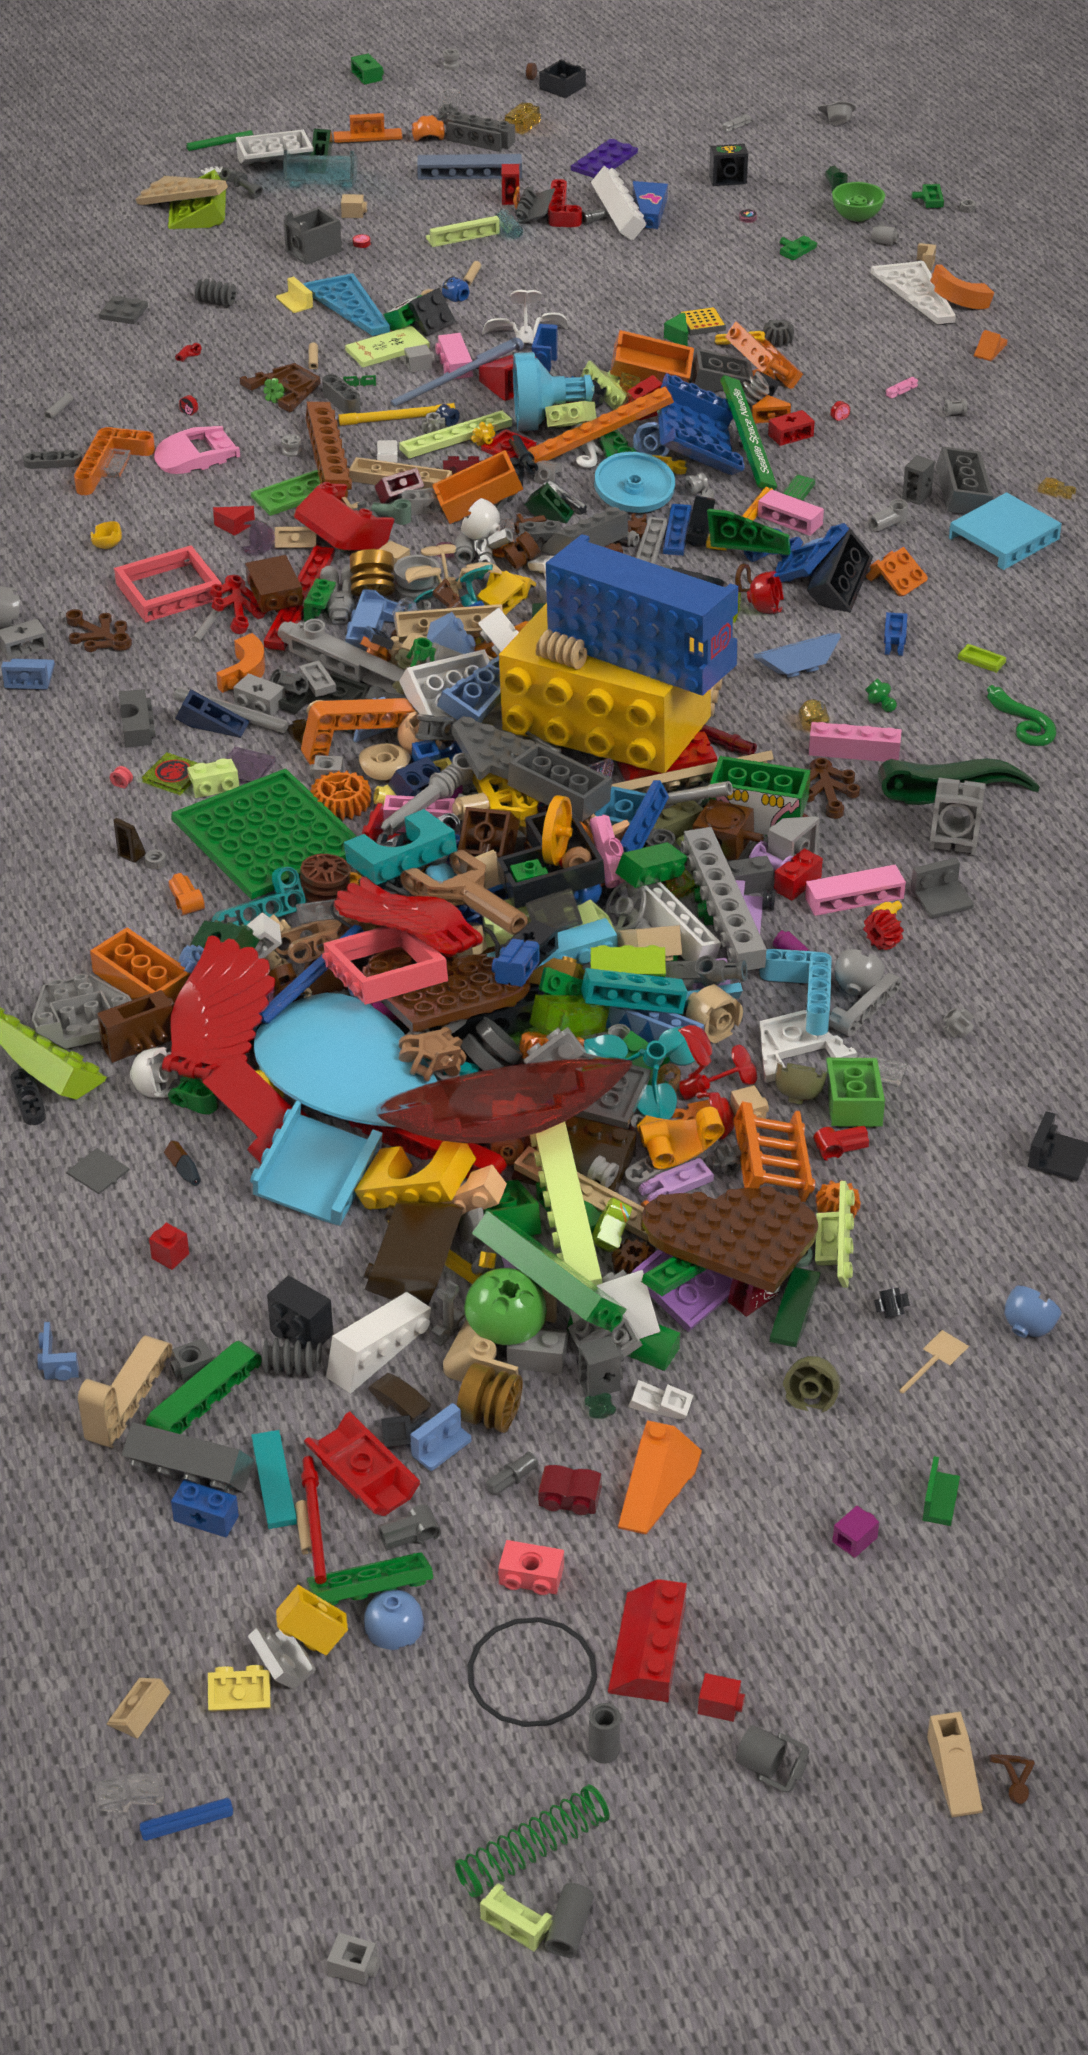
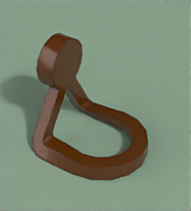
M742 563L736 571L735 585L738 586V592L750 590V588L742 589L741 574L744 569L747 572V581L750 584L752 583L751 569L748 564Z
M989 1755V1762L1003 1764L1013 1783L1009 1788L1010 1800L1019 1804L1026 1802L1029 1797V1789L1025 1782L1034 1767V1760L1014 1755ZM1010 1762L1026 1765L1019 1779Z

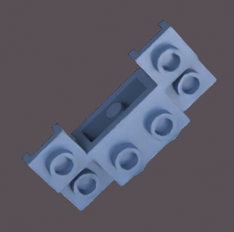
M363 589L356 610H352L351 622H348L345 642L366 651L367 648L360 644L365 636L364 630L366 626L382 630L384 621L395 622V612H405V604L388 600L376 590Z

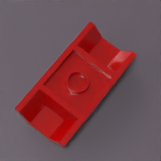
M350 1411L344 1415L338 1428L320 1440L311 1437L304 1440V1443L322 1461V1465L374 1514L386 1516L409 1501L420 1485V1480Z

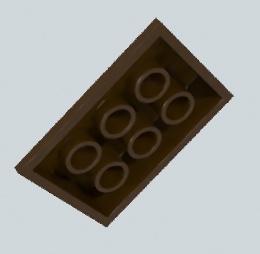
M538 1107L532 1120L564 1115L577 1172L587 1177L593 1161L599 1155L605 1157L608 1163L619 1165L617 1176L608 1187V1189L617 1193L625 1176V1171L636 1153V1132ZM533 1121L529 1125L523 1142L524 1151L528 1146L532 1147L529 1132L534 1131ZM516 1170L513 1172L512 1180L518 1179L520 1182L534 1186L538 1183Z

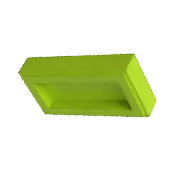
M967 644L958 654L959 660L995 673L1006 663L1007 657L971 644Z

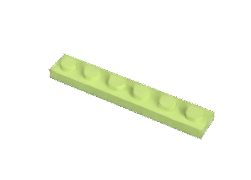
M503 410L399 442V449L408 458H413L470 440L475 435L472 433L475 428L480 429L479 423L484 422L486 426L491 423L494 427L493 430L498 431L511 427L512 419Z

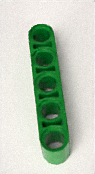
M241 1341L234 1342L158 1405L148 1415L145 1425L181 1434L192 1425L191 1422L195 1418L199 1419L212 1408L210 1406L215 1401L219 1402L231 1392L230 1389L234 1385H239L251 1375L250 1372L254 1368L258 1369L262 1363V1356Z

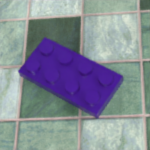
M608 139L572 164L571 171L595 178L604 166L608 169H616L636 155L638 148L628 143L618 142L616 139Z

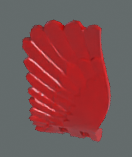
M366 876L361 877L360 886L350 883L347 886L348 892L337 891V900L334 901V907L339 911V915L359 922L406 931L447 957L481 945L483 941L480 932L465 921L462 913L454 905L442 898L434 896L408 897L391 894L375 885Z
M216 936L208 937L197 965L175 1001L171 1014L172 1051L171 1054L164 1058L162 1071L169 1073L175 1071L181 1076L192 1079L198 1077L204 1081L236 1053L246 1062L248 1061L247 1056L244 1054L248 1053L252 1048L251 1043L248 1041L256 1036L252 1029L261 1023L262 1016L259 1013L263 1012L269 1005L266 996L274 989L276 981L275 978L269 976V961L264 958L259 959L258 952L253 947L240 949V946L234 939L220 942Z

